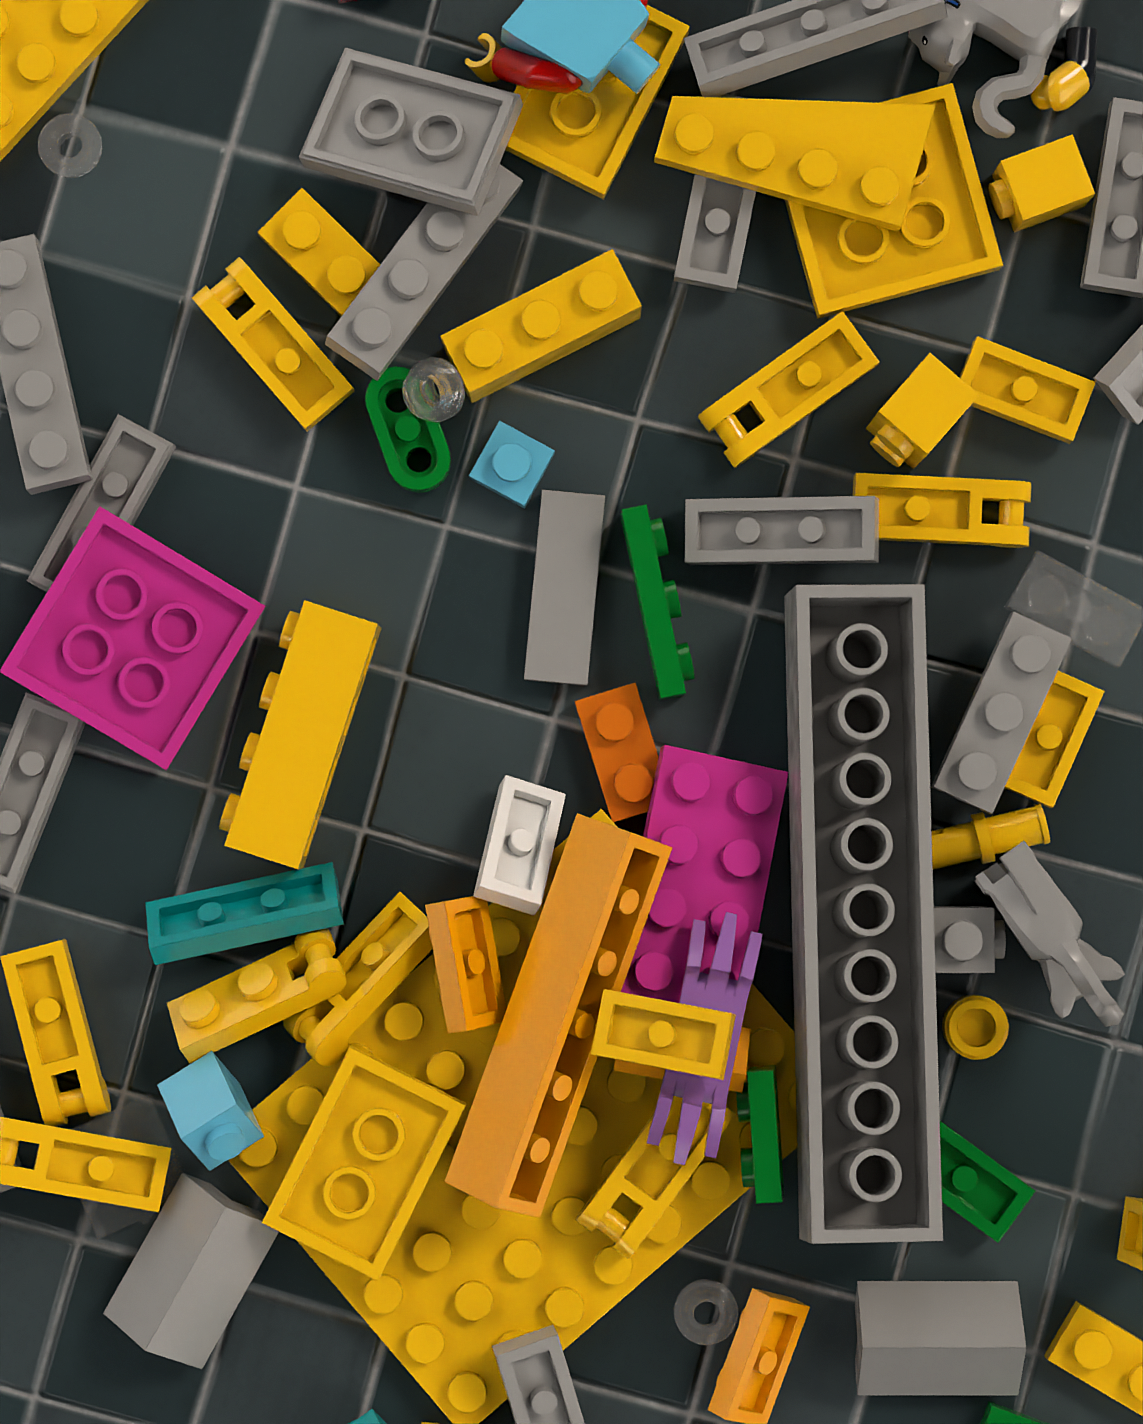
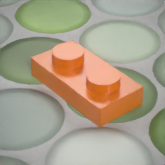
M634 682L575 701L611 820L617 822L648 812L659 756L636 683Z

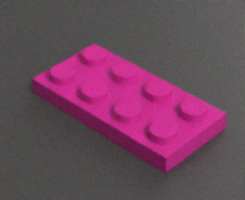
M669 745L661 747L643 837L670 846L672 851L621 992L679 1003L693 919L706 921L703 954L699 972L709 974L726 912L737 914L729 979L738 981L750 932L758 933L789 772Z

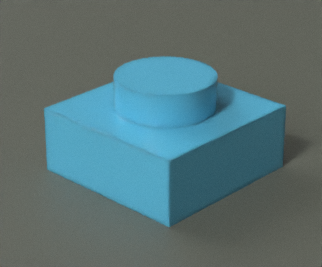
M499 420L469 474V478L525 509L555 455V450Z

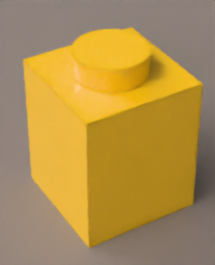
M1073 134L1001 160L992 174L995 182L989 183V194L994 209L1001 220L1009 218L1014 233L1085 207L1095 195Z

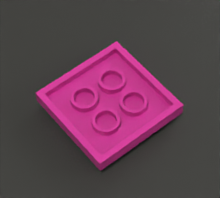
M99 506L1 667L0 673L167 770L266 606Z

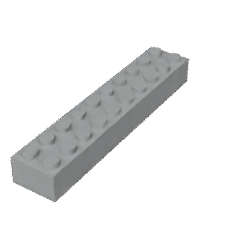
M925 584L795 585L784 596L799 1239L811 1244L943 1241Z

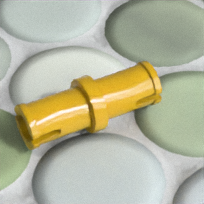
M1041 803L985 818L983 812L970 815L971 822L931 831L932 867L934 870L976 859H981L982 864L995 862L996 854L1009 852L1023 841L1029 847L1042 843L1044 845L1049 844L1050 834Z

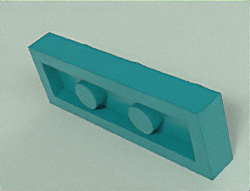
M333 862L146 902L148 944L155 965L344 924L338 879Z

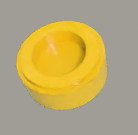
M974 994L960 997L948 1007L943 1017L942 1030L947 1044L953 1051L968 1059L980 1060L993 1056L1003 1047L1008 1036L1009 1024L1004 1010L998 1003L985 996Z

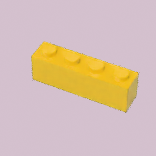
M306 600L303 602L300 613L289 612L279 641V647L288 650L280 674L272 671L269 673L259 702V708L268 710L261 734L250 732L241 755L239 769L248 771L241 795L234 793L229 795L220 820L219 829L228 832L224 846L295 869L304 868L379 638L381 627L377 623Z

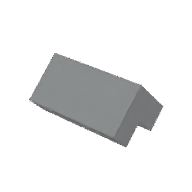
M182 1173L103 1314L143 1350L202 1369L279 1231L262 1223L265 1215L260 1211L232 1201L211 1183Z
M857 1281L855 1297L857 1395L1019 1394L1026 1353V1341L1018 1281Z

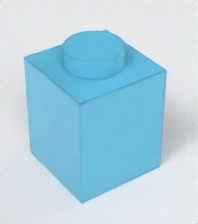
M210 1051L157 1085L181 1140L209 1171L223 1162L236 1157L242 1150L264 1137L240 1083L213 1051Z

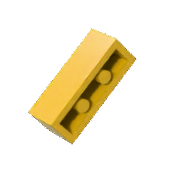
M611 249L441 335L443 348L471 403H474L640 319L642 305L614 250Z

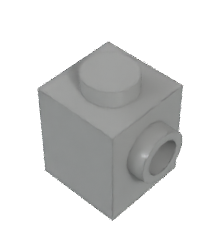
M934 906L935 973H995V959H1003L1005 956L1006 932L1004 920H994V908L987 906Z

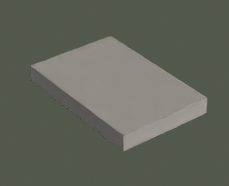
M345 48L301 150L299 159L303 167L479 216L522 110L523 103L519 94Z

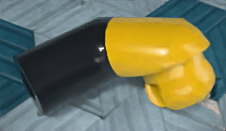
M1072 27L1066 30L1064 63L1053 70L1050 76L1044 75L1043 80L1030 94L1033 104L1038 109L1046 110L1052 108L1057 112L1069 109L1093 88L1096 78L1097 29L1092 27Z

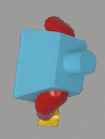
M524 0L502 26L501 42L507 47L502 48L492 36L482 33L477 41L489 51L488 55L477 62L469 58L465 59V64L484 82L491 83L501 79L523 88L563 94L571 93L577 89L590 93L608 71L637 94L661 65L634 42L646 27L649 18V12L646 9L648 0Z

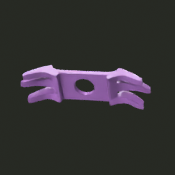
M728 912L724 916L709 974L699 972L703 954L706 921L693 919L683 987L679 1001L681 1004L736 1015L724 1080L665 1069L647 1138V1144L659 1146L673 1096L681 1097L682 1104L673 1163L685 1165L703 1102L712 1104L704 1156L712 1158L717 1156L746 1003L763 934L750 932L738 981L729 979L737 914Z

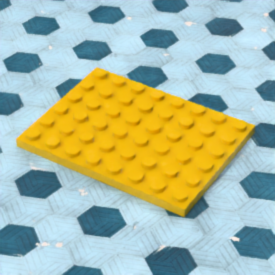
M602 809L591 817L592 819L617 827ZM568 838L553 850L542 904L535 915L496 903H491L488 906L506 1008ZM433 953L413 970L348 1038V1049L350 1046H353L467 1104L379 1281L299 1241L297 1242L453 1424H479L508 1399L492 1349L493 1345L554 1325L564 1350L751 1188L743 1187L741 1172V1148L752 1147L750 1122L738 1121L736 1092L728 1091L726 1106L733 1110L736 1115L721 1134L716 1158L704 1157L629 1259L613 1249L612 1245L615 1241L599 1229L595 1228L590 1232L576 1221L584 1205L600 1187L655 1112L662 1079L613 1071L615 1059L597 1057L540 1218L495 1208L445 1183L444 1181L501 1023L448 1034ZM751 984L742 1027L751 1029L747 1071L752 1066L776 1065L783 1160L797 1148L795 1033L758 989ZM345 1055L340 1061L331 1066H322L311 1058L252 1109L264 1137L228 1161L268 1208ZM621 1193L612 1205L615 1210L629 1220L635 1216L641 1207L624 1193Z

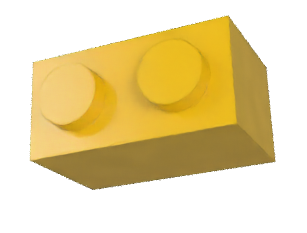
M929 353L866 427L875 436L870 444L884 459L894 466L899 467L905 462L914 469L978 398L979 394L934 355Z

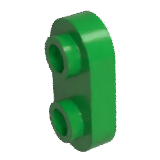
M404 367L387 368L378 381L372 378L365 395L366 407L387 467L395 482L402 488L416 493L431 491L440 486L447 478L451 467V455L424 380L416 372ZM396 391L405 392L410 396L409 407L400 413L392 412L387 407L388 397ZM423 450L430 454L432 461L427 470L414 472L408 467V458L414 451Z

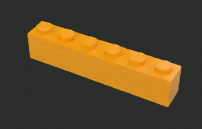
M577 813L444 1181L445 1183L495 1208L540 1218L598 1057L592 1055L591 1050L603 989L618 992L622 990L672 847Z

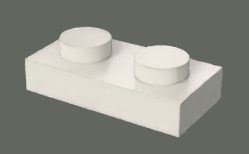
M505 775L498 788L473 897L535 915L542 904L566 794Z

